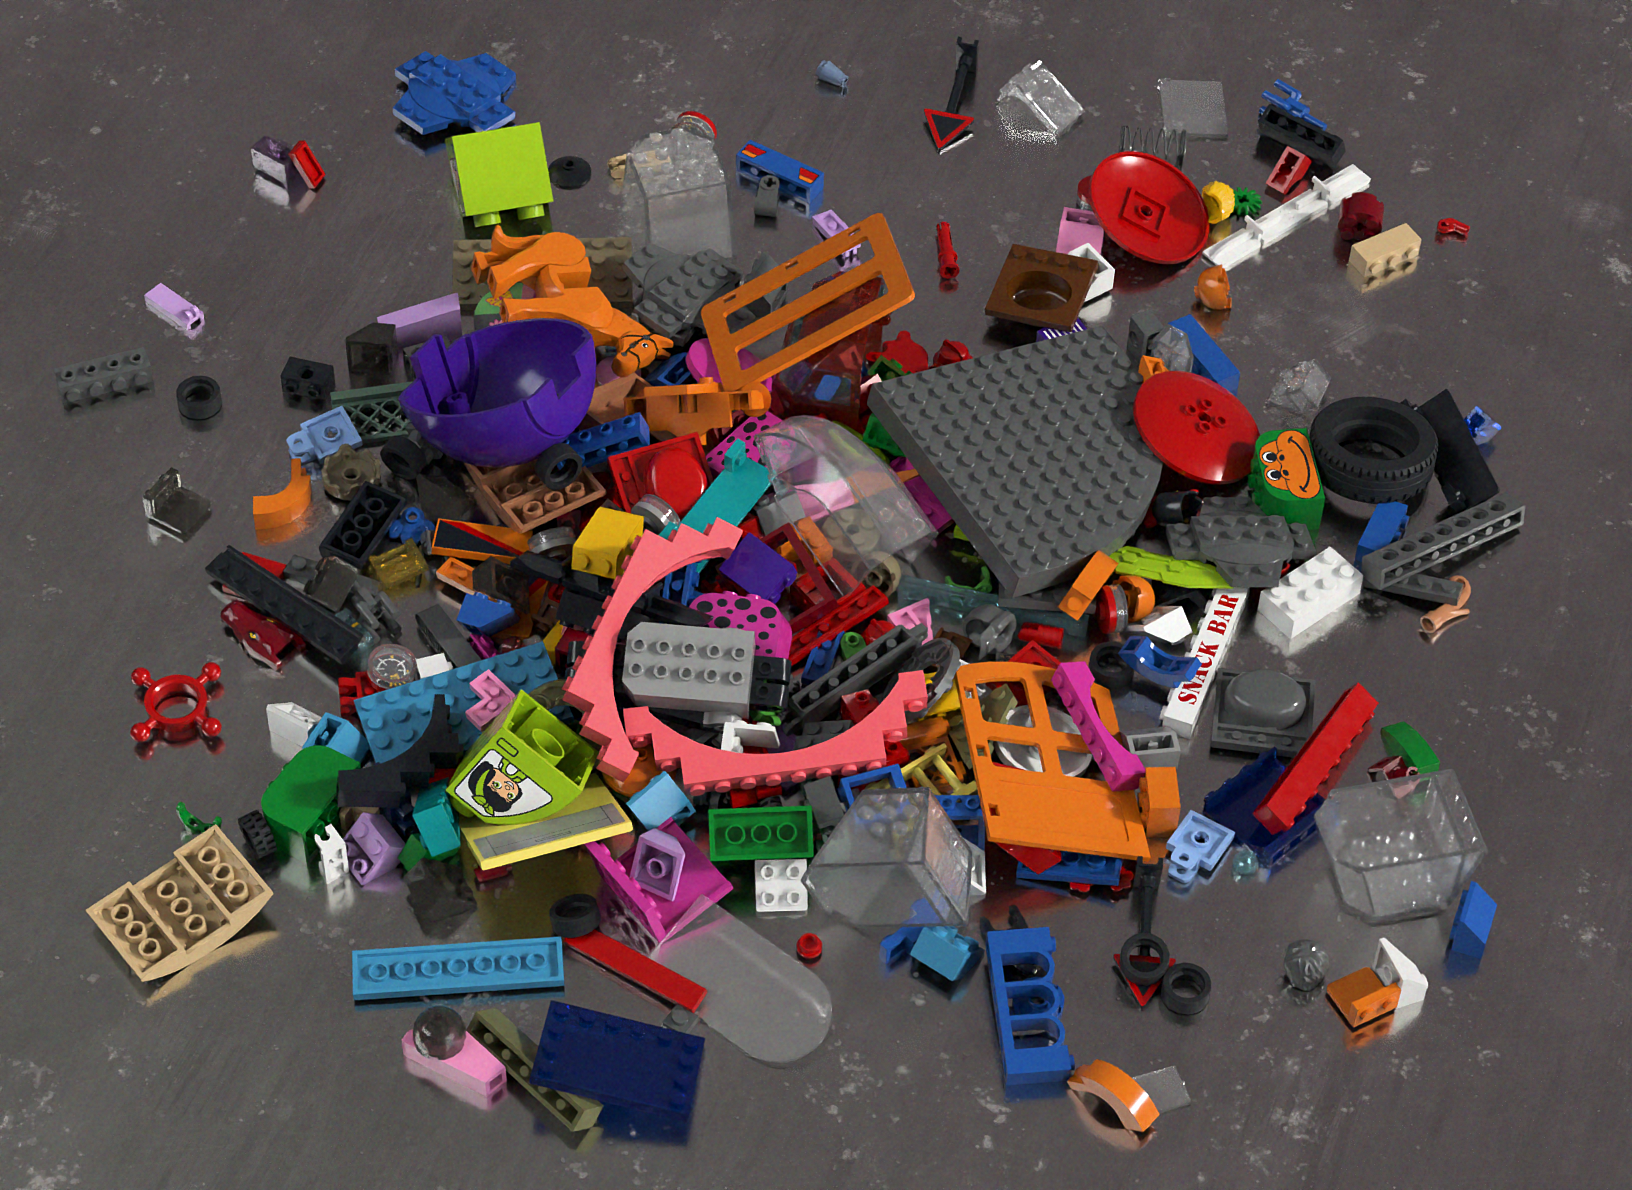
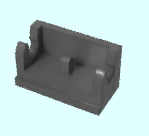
M830 776L805 784L804 788L819 829L825 828L822 830L823 834L829 835L841 830H848L849 828Z

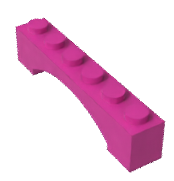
M1086 662L1060 663L1051 681L1112 792L1138 789L1140 777H1144L1145 768L1138 755L1130 753L1120 745L1098 717L1090 693V688L1095 678Z

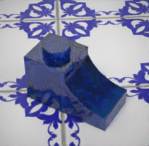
M1476 406L1464 419L1477 445L1486 444L1502 427L1479 406Z

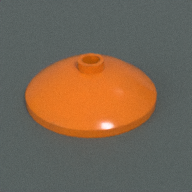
M648 744L642 748L632 746L633 750L639 752V755L628 777L624 782H621L602 772L606 783L613 790L627 797H632L633 794L645 788L653 777L663 772L662 770L656 771L653 744ZM677 768L674 771L667 772L673 781L676 777Z

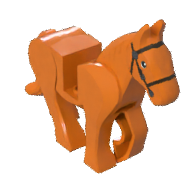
M496 225L492 234L491 251L487 253L474 252L471 270L478 285L487 280L493 299L505 294L518 281L536 292V298L532 299L502 298L499 314L503 323L532 318H555L580 324L592 334L595 348L599 346H613L617 348V354L613 359L611 368L613 373L619 377H628L633 372L649 366L655 358L666 360L670 358L671 354L662 348H672L674 345L672 340L650 333L643 325L633 320L630 316L611 307L610 302L598 287H587L591 268L588 257H585V247L576 237L562 232L527 237H509L503 233L500 225Z

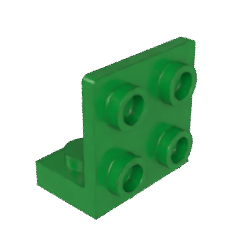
M872 413L862 441L872 448H883L894 456L906 457L878 418Z

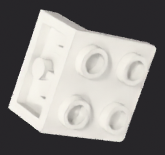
M733 720L732 723L725 722L721 750L743 753V745L779 748L780 742L775 727L769 723L759 722L757 725H753L741 720Z
M806 859L754 861L757 912L806 911L808 909Z

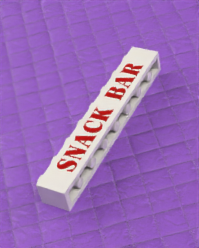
M1234 587L1233 589L1213 588L1212 596L1214 598L1213 600H1208L1204 612L1207 615L1205 618H1200L1197 627L1199 634L1193 635L1190 643L1192 650L1190 653L1186 652L1184 656L1197 657L1202 665L1190 682H1181L1178 688L1170 689L1167 698L1169 705L1163 706L1159 718L1163 720L1162 727H1170L1176 731L1177 736L1187 739L1191 738L1217 675L1218 668H1220L1247 603L1250 587Z

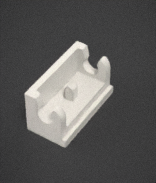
M332 824L325 827L329 840L323 841L318 834H315V843L319 847L321 854L319 870L323 874L326 884L349 873L346 844Z

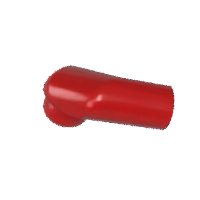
M1446 218L1438 221L1437 230L1444 234L1457 232L1466 236L1470 226L1456 219Z

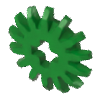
M1240 187L1236 188L1237 191L1233 189L1235 194L1233 211L1237 212V215L1245 213L1246 216L1249 212L1255 214L1254 208L1261 209L1259 205L1262 204V200L1259 199L1261 196L1255 194V190L1247 192L1248 187H1245L1244 191ZM1246 198V202L1240 203L1239 199Z

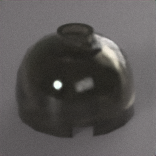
M435 1005L425 1009L418 1015L413 1026V1043L416 1050L426 1058H429V1056L438 1057V1060H446L454 1057L464 1047L466 1027L461 1015L454 1009L444 1005Z

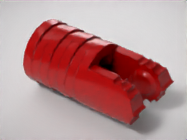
M1023 622L1017 636L1021 641L1029 643L1033 640L1038 645L1060 649L1064 628Z

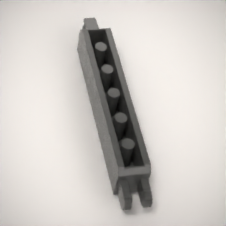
M922 623L910 630L906 629L903 625H898L793 695L788 701L787 711L776 715L780 718L781 725L792 720L783 729L784 734L790 736L800 729L803 731L804 725L807 722L821 721L840 708L841 696L866 690L896 670L900 665H903L912 657L911 653L922 645V641L928 637V629Z

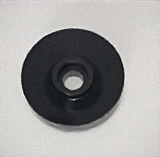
M576 156L558 158L548 168L550 181L562 188L582 186L591 177L589 163Z

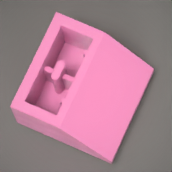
M1064 207L1056 252L1068 254L1070 251L1089 243L1101 255L1106 232L1097 221L1093 211Z

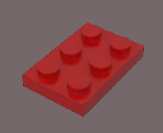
M1033 640L1007 661L1034 664L1057 669L1061 663ZM998 681L985 683L992 691L1006 683L1018 702L1016 707L1028 705L1024 685L1021 682ZM1042 685L1044 695L1053 688Z

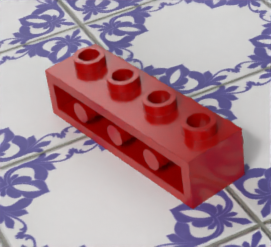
M868 689L841 696L839 714L843 720H852L855 726L879 706L877 698H873ZM884 741L886 767L898 763L900 769L905 767L910 762L907 748H903L900 741Z

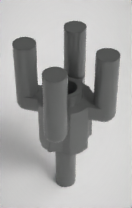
M346 573L343 576V580L355 594L351 602L361 614L357 618V623L372 644H377L381 639L374 630L380 625L377 620L380 617L394 634L399 633L402 628L395 619L401 615V612L384 591H380L376 595L372 588H362L351 573Z

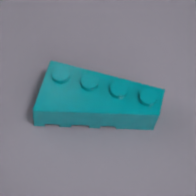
M449 777L430 783L428 788H420L412 814L421 833L419 835L420 842L424 849L428 848L432 857L461 846L459 812L450 802L451 795L445 791L450 783Z

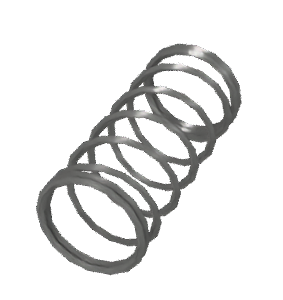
M1128 125L1121 126L1119 152H1124L1126 130L1128 128L1130 151L1134 150L1137 133L1140 130L1141 152L1145 153L1151 130L1153 154L1156 155L1160 135L1163 130L1165 156L1168 155L1173 132L1175 133L1177 157L1179 155L1180 157L1185 156L1187 131L1184 129L1181 133L1179 150L1175 129L1171 131L1166 150L1164 128H1161L1155 147L1154 132L1152 127H1150L1143 148L1142 130L1138 126L1131 148L1130 128Z

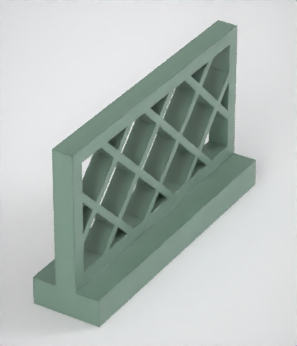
M412 382L330 392L332 410L343 406L345 411L353 413L349 417L351 422L356 417L366 421L360 429L355 427L363 444L387 441L395 435L408 438L409 434L406 426L411 422L408 420L405 423L397 418L403 411L398 399ZM394 404L399 408L392 415L384 410L387 405ZM364 408L376 410L370 418L361 413ZM380 413L389 418L383 426L374 421ZM393 421L402 426L396 432H392L387 428ZM369 425L379 429L374 435H368L364 432Z

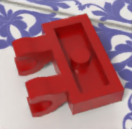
M366 671L355 672V678H338L339 696H341V716H349L356 712L354 700L380 692L370 685L366 677ZM353 692H357V697H345Z

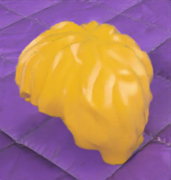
M1218 181L1210 182L1202 189V197L1209 215L1208 222L1211 224H1217L1228 218L1234 210L1235 194L1233 189L1229 185H1225V183Z

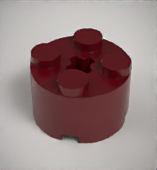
M1365 192L1352 193V197L1347 199L1344 197L1340 203L1338 230L1341 233V237L1345 240H1351L1352 238L1366 240L1380 234L1384 215L1383 202L1381 201L1380 203L1375 195Z

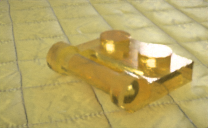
M412 538L405 540V544L378 556L372 555L368 559L385 590L429 570L425 559Z

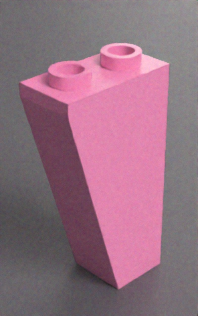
M442 1008L435 1014L427 1016L421 1025L409 1030L401 1039L403 1054L407 1058L486 1097L507 1081L506 1067Z

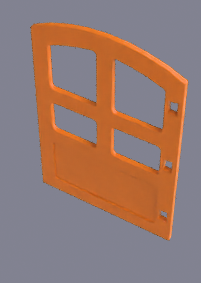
M981 662L960 666L955 673L954 679L988 841L1137 860V856H1143V861L1149 862L1151 856L1135 791L1112 792L1107 781L1066 776L1062 773L1057 749L1087 754L1092 753L1084 742L1082 735L1057 732L1052 729L1042 685L1055 688L1051 679L1057 669L1017 662ZM998 681L1021 682L1024 685L1033 728L985 721L981 713L976 684ZM1093 682L1090 693L1095 711L1108 732L1123 746L1110 690ZM965 691L971 692L972 698H966ZM987 740L1036 747L1039 752L1043 772L995 766L991 760ZM977 749H983L984 756H978ZM989 808L995 809L997 816H991Z

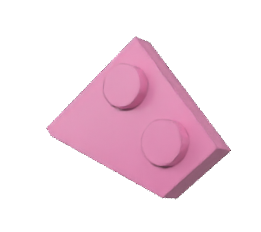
M928 598L887 615V621L892 623L894 627L903 625L906 629L910 630L922 623L928 629V637L922 641V645L933 640L929 609L930 602Z

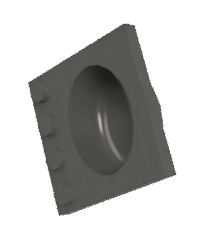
M1218 668L1210 747L1294 758L1312 734L1316 680L1289 677L1284 673L1269 669L1241 671Z

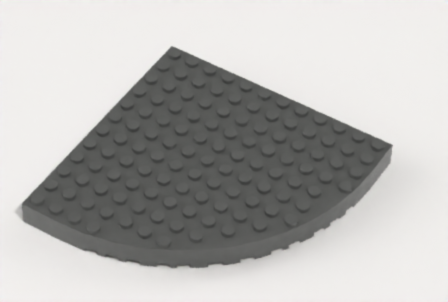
M1103 326L873 383L867 401L868 407L1012 598L1077 578L1078 574L1083 571L1098 550L1108 556L1115 551L1117 553L1130 536L1135 534L1136 529L1144 520L1160 480L1163 462L1143 441L1136 427L1133 415L1134 398L1142 386L1143 376L1138 373L1132 362Z

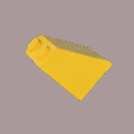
M599 507L573 545L571 569L615 579L617 575L621 576L624 572V569L621 568L623 561L627 555L632 556L634 552L630 547L636 535L641 537L643 534L644 516Z

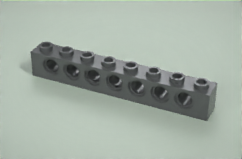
M1505 492L1363 556L1361 573L1364 575L1363 578L1379 590L1522 526L1526 505Z

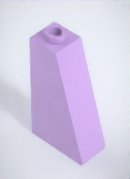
M458 293L377 317L378 326L374 327L375 340H380L381 349L407 347L424 343L433 334L446 335L449 341L460 338L462 336Z

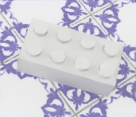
M1328 547L1281 578L1279 587H1267L1261 591L1258 611L1289 639H1292L1360 594L1364 575L1333 548Z

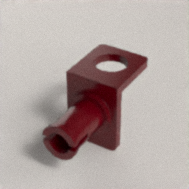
M571 510L557 517V539L571 537L577 540L581 535L579 524L582 510Z
M1401 756L1385 757L1368 768L1369 772H1383L1396 797L1414 787L1415 782L1420 777L1419 772L1413 773V771L1418 769L1416 767L1407 768Z

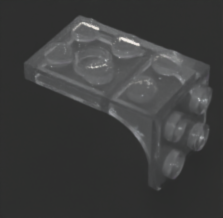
M1040 60L1034 65L1030 62L1019 74H1015L999 90L1001 95L997 98L998 102L1009 95L1021 99L1055 137L1085 111Z

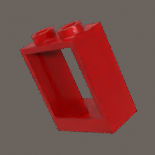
M836 556L816 567L825 582L831 579L846 594L836 600L839 606L866 589L863 583ZM809 573L797 578L790 585V601L803 612L816 605L806 595V593L816 588Z

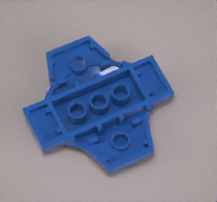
M425 51L395 68V76L408 84V90L393 107V115L422 135L448 128V123L452 122L461 123V127H470L476 132L498 129L515 119V111L501 102V94L503 95L516 80V73L487 53L457 61L449 60L441 54L434 57Z

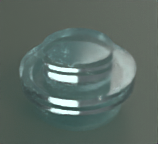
M1242 850L1234 856L1232 865L1238 873L1248 875L1256 871L1258 860L1253 852Z

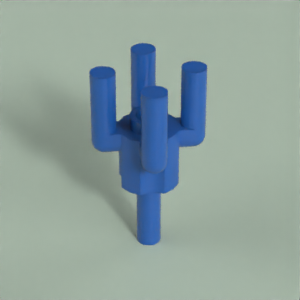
M1277 79L1274 87L1290 95L1289 98L1283 99L1267 90L1262 93L1261 97L1285 110L1287 113L1300 117L1305 122L1318 126L1324 131L1326 130L1327 124L1309 114L1310 108L1299 102L1302 95L1299 90ZM1262 106L1259 113L1262 115L1267 107Z

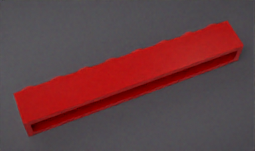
M1359 682L1341 694L1252 813L1272 835L1281 830L1286 832L1294 825V817L1305 810L1307 807L1305 802L1313 798L1318 792L1316 787L1327 780L1330 776L1328 771L1341 761L1339 756L1349 750L1352 746L1351 740L1360 735L1364 730L1362 725L1371 720L1375 715L1373 710L1379 703Z

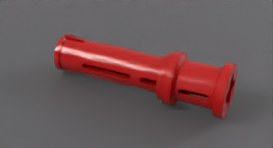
M940 222L941 229L939 223L936 225L940 248L938 254V262L941 264L940 275L943 278L951 279L956 277L960 271L958 264H956L958 256L953 250L950 224Z

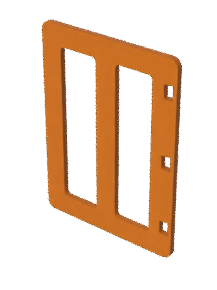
M876 213L708 303L701 309V316L725 392L741 391L747 383H760L908 304L914 299L915 292L886 219L882 213ZM869 240L874 252L872 259L735 333H730L726 317L729 314L862 242ZM878 275H883L888 288L887 294L757 364L742 370L737 355L739 350Z

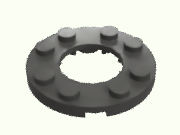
M936 638L917 648L911 653L912 657L903 666L900 665L887 684L882 701L898 682V673L920 671L932 664H936L938 668L937 673L930 678L932 683L926 684L927 708H923L918 712L904 711L906 723L916 718H923L929 708L937 702L943 693L948 692L953 686L952 680L956 671L961 666L959 661L960 653L957 646L947 638Z

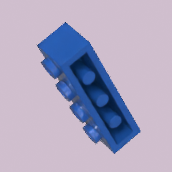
M638 412L571 434L562 443L569 444L582 458V467L586 466L588 468L606 462L610 456L650 445L649 426L641 413ZM567 459L556 464L559 470L564 466Z
M702 561L686 565L666 575L662 597L689 607L696 599L693 596L694 587H698L699 584L697 566Z

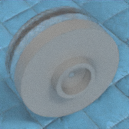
M645 494L631 509V514L644 516L643 532L647 529L659 535L670 521L678 526L680 525V519L674 509L663 499L652 494Z
M558 527L532 536L527 541L529 551L561 560L572 554L573 545L577 540L573 528Z

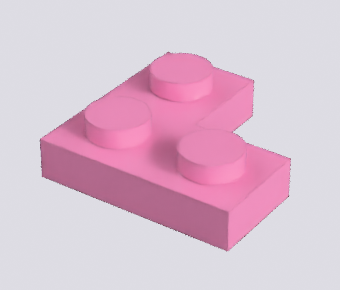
M489 669L469 683L470 689L481 701L465 712L466 718L481 732L485 731L516 696Z

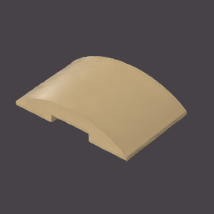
M216 824L174 851V859L138 883L132 885L129 881L86 909V913L142 982L176 972L214 951L241 930L273 895V891Z

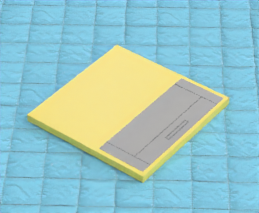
M596 773L589 775L583 791L570 804L538 821L524 824L500 825L485 823L477 815L466 817L459 813L460 834L483 871L633 830L631 820Z

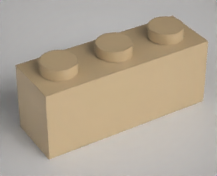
M1405 223L1352 245L1349 262L1363 277H1367L1416 257L1419 254L1422 239Z

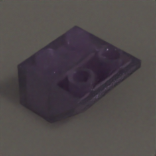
M264 136L251 147L254 168L286 185L300 174L288 155L293 149V145L278 138Z

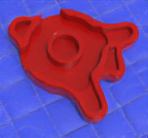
M900 331L896 340L883 342L882 350L884 352H869L866 355V363L869 365H873L882 355L889 361L892 358L903 366L901 370L905 373L908 370L912 373H917L929 369L928 353L921 345L911 339L908 331Z

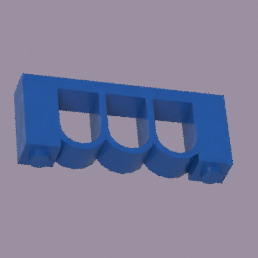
M1049 927L987 932L985 947L1005 1085L1068 1081L1071 1071L1075 1070L1073 1054L1069 1055L1068 1045H1063L1065 1029L1063 1023L1057 1018L1060 996L1057 989L1052 985L1055 963L1052 958V952H1056L1055 936H1050ZM1036 964L1041 966L1047 975L1038 980L1005 982L1003 966ZM1042 997L1052 1007L1044 1013L1010 1016L1007 999ZM1047 1030L1056 1037L1057 1042L1048 1047L1015 1049L1012 1032Z

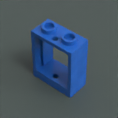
M899 763L842 778L836 789L839 802L844 804L846 810L844 816L848 827L851 826L853 834L910 819L914 812ZM887 778L897 808L860 818L851 787Z
M934 795V839L952 830L984 851L985 823L979 795ZM940 820H978V825H940Z

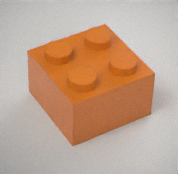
M1145 767L1144 777H1140V792L1137 794L1138 807H1142L1143 812L1140 813L1143 828L1145 829L1146 838H1170L1177 829L1181 809L1176 767Z

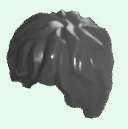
M1295 940L1285 949L1284 968L1293 987L1303 991H1310L1315 986H1318L1329 970L1330 964L1327 951L1321 943L1314 940Z

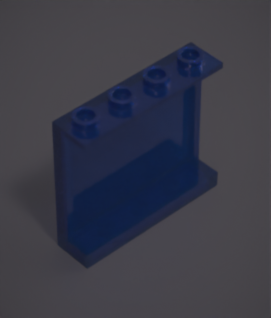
M1275 746L1268 752H1262L1251 765H1245L1235 777L1225 780L1218 790L1209 792L1204 798L1202 813L1212 821L1234 831L1233 841L1267 870L1337 817L1340 800L1334 795L1325 800L1316 793L1313 798L1305 802L1307 805L1305 810L1294 817L1295 823L1286 832L1281 830L1272 835L1252 813L1287 768L1276 759L1277 748Z

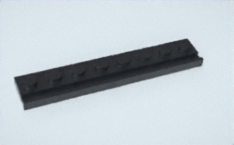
M230 545L227 546V550L224 553L221 552L205 567L208 575L342 665L359 648L358 645L366 641L364 634Z

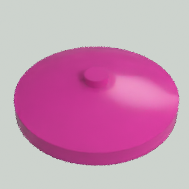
M704 338L695 341L686 355L688 370L698 382L699 378L713 377V382L722 383L709 339ZM745 348L737 353L742 370L761 361ZM771 376L760 382L769 391H772L774 386Z

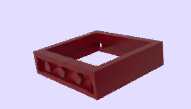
M789 522L759 539L773 550L789 541L824 598L823 601L788 621L792 629V635L840 607ZM724 560L715 566L719 574L715 578L722 589L726 587L728 591L737 593V596H740L733 582L724 578L719 571L720 566L725 562Z

